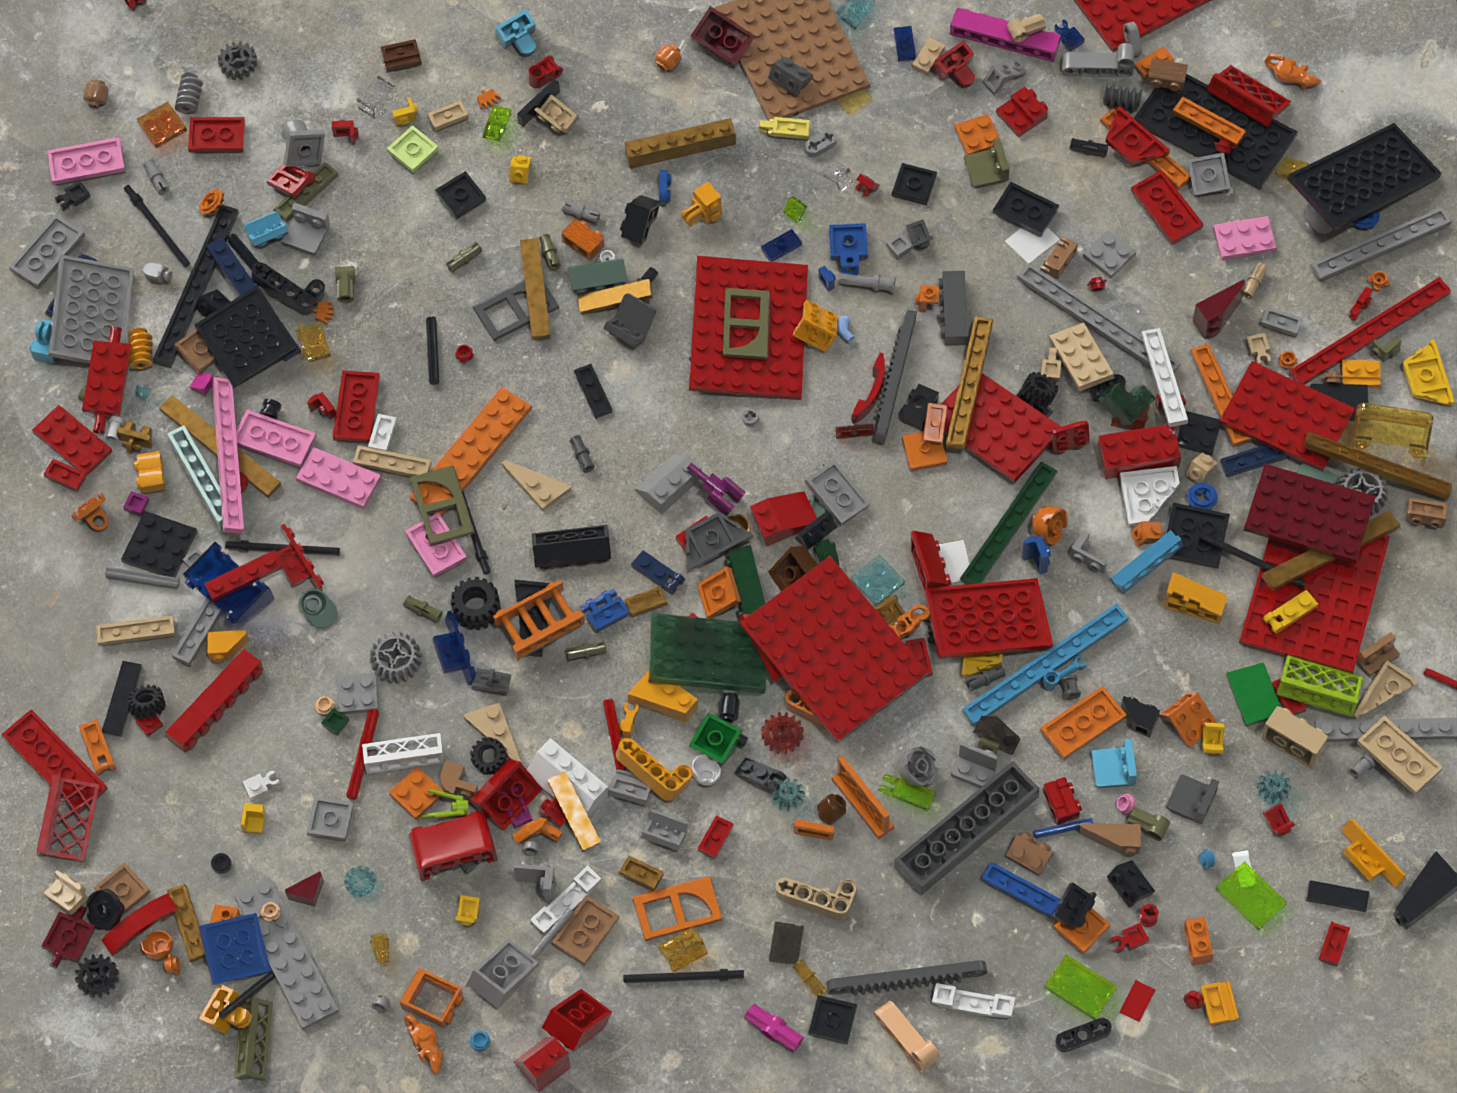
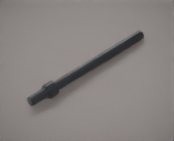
M126 185L124 190L129 195L132 204L139 208L184 267L189 266L190 262L143 203V198L138 193L136 194L130 185Z
M462 491L474 529V534L470 536L476 550L475 556L477 562L481 565L483 574H489L491 570L487 562L488 556L486 551L483 550L465 494Z
M1201 532L1199 536L1200 540L1266 571L1276 567L1204 532ZM1298 578L1291 583L1304 588L1307 581Z
M249 540L225 542V549H240L243 552H249V550H274L277 552L288 546L287 544L249 542ZM302 545L305 553L340 555V548Z
M727 968L720 969V971L623 975L624 983L705 979L728 981L730 978H744V970H728Z

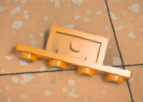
M1350 819L1341 831L1353 844L1345 848L1343 854L1369 881L1382 874L1395 888L1398 887L1406 877V874L1354 819Z

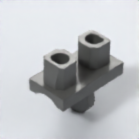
M477 668L473 688L507 694L511 674L496 672L495 669L485 670Z

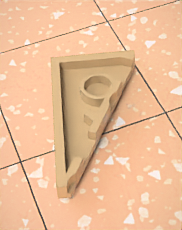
M507 460L501 462L503 468L542 511L572 490L570 485Z
M1386 660L1356 708L1352 718L1356 720L1412 687L1418 680Z
M500 703L464 714L465 720L470 722L481 735H484L487 739L488 737L495 738L506 747L508 759L521 762Z

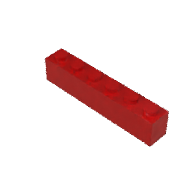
M243 649L165 732L167 739L184 753L192 749L196 745L197 740L202 735L208 733L210 726L215 721L221 719L223 712L235 704L237 697L248 690L250 683L261 676L264 670L261 661Z

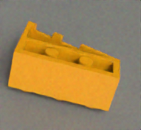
M1173 572L1167 589L1164 608L1220 624L1227 595Z
M653 666L628 693V702L630 704H638L650 711L655 710L663 713L665 716L687 722L699 709L697 698Z

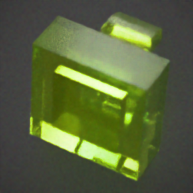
M792 196L788 199L783 213L797 223L801 221L808 206L803 204L800 199Z

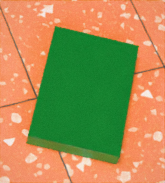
M1264 662L1227 672L1228 682L1246 727L1267 721L1277 706L1281 707Z

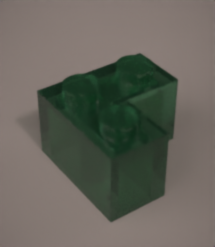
M1120 383L1109 386L1098 398L1121 426L1132 424L1156 399L1145 385L1136 386L1128 393Z

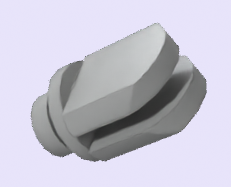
M152 262L146 264L143 269L146 279L156 283L170 282L173 276L167 267Z

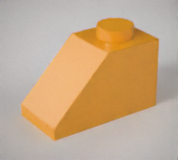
M247 631L208 632V656L210 661L221 663L224 660H230L249 642Z

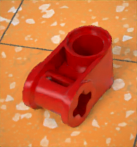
M547 56L529 68L530 86L541 88L562 74L563 68L555 63L553 56Z

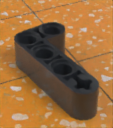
M257 262L252 267L251 279L255 284L302 315L311 314L324 297L325 284L319 279L312 280L305 289H302L263 262ZM276 281L279 285L273 286L271 282ZM318 288L321 291L316 293L313 292L312 289ZM293 292L295 295L288 296L286 293ZM308 302L310 305L303 306L301 303Z

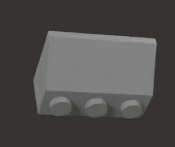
M674 453L644 480L635 491L658 512L663 514L700 481L699 478L687 469L689 464L693 463L701 471L702 468L689 456Z

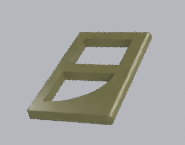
M725 288L723 357L768 359L769 291ZM731 298L760 300V319L730 318ZM730 327L759 329L756 338L747 345L729 348Z
M454 466L410 477L430 546L474 534ZM425 483L440 485L446 488L453 498L424 505L418 485ZM456 506L462 528L433 535L427 514Z

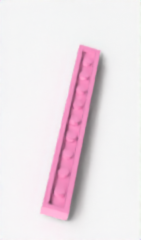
M214 377L212 380L223 532L242 534L244 524L233 386L229 379Z

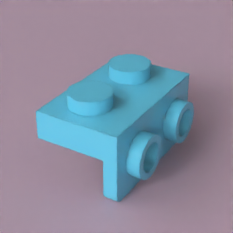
M274 211L244 225L248 237L254 246H263L268 243V240L273 238L279 239L285 235L284 233L289 232L278 211Z

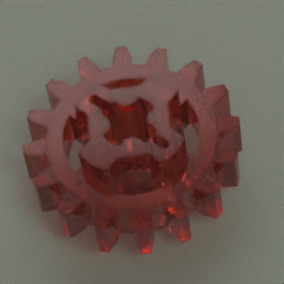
M778 712V717L770 715L771 721L765 720L766 726H762L763 733L761 737L764 739L765 746L770 745V751L777 749V754H779L783 750L787 754L788 749L792 752L795 751V745L800 747L799 740H803L802 733H804V728L800 727V720L795 722V715L790 718L788 717V712L784 716ZM792 727L795 729V735L792 732ZM770 731L773 734V739L770 737Z

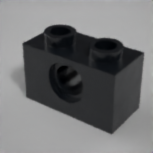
M918 384L916 389H912L910 392V400L908 404L903 405L900 414L902 415V423L923 431L927 404H937L939 392ZM916 405H921V406H923V407H922V408H916L915 406H916Z

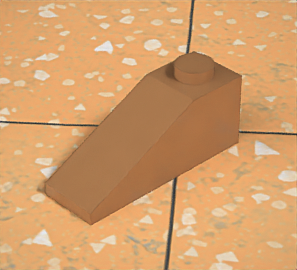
M1081 823V835L1127 856L1140 854L1141 824Z

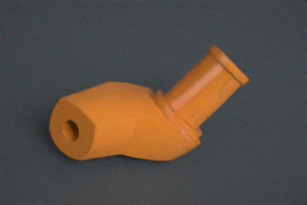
M541 817L522 826L513 834V838L517 844H522L533 836L544 834L557 843L563 831L549 824L548 819Z

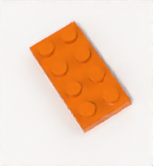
M1102 686L1040 727V731L1061 758L1065 760L1126 719L1127 715L1104 686Z

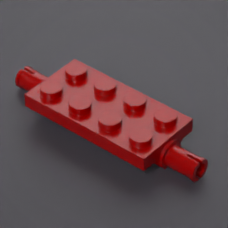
M115 326L110 327L108 342L97 340L93 342L82 411L92 413L96 417L93 432L99 434V431L100 434H105L106 420L110 416L121 415L132 346L131 344L120 343L122 332L120 327H117L116 330Z

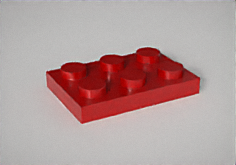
M190 117L188 151L244 152L245 117Z

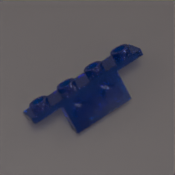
M451 610L447 612L445 618L449 633L433 636L432 640L443 672L448 673L462 670L467 685H472L476 671L474 666L470 664L469 651L465 650L464 636L458 629V619Z

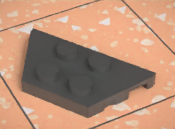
M721 512L686 529V568L688 572L724 554L729 549H733L752 539L753 534L742 528L735 521L728 519Z

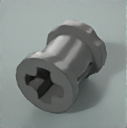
M1067 675L1060 679L1065 691L1063 696L1066 700L1077 699L1081 696V692L1077 687L1078 677L1076 675Z

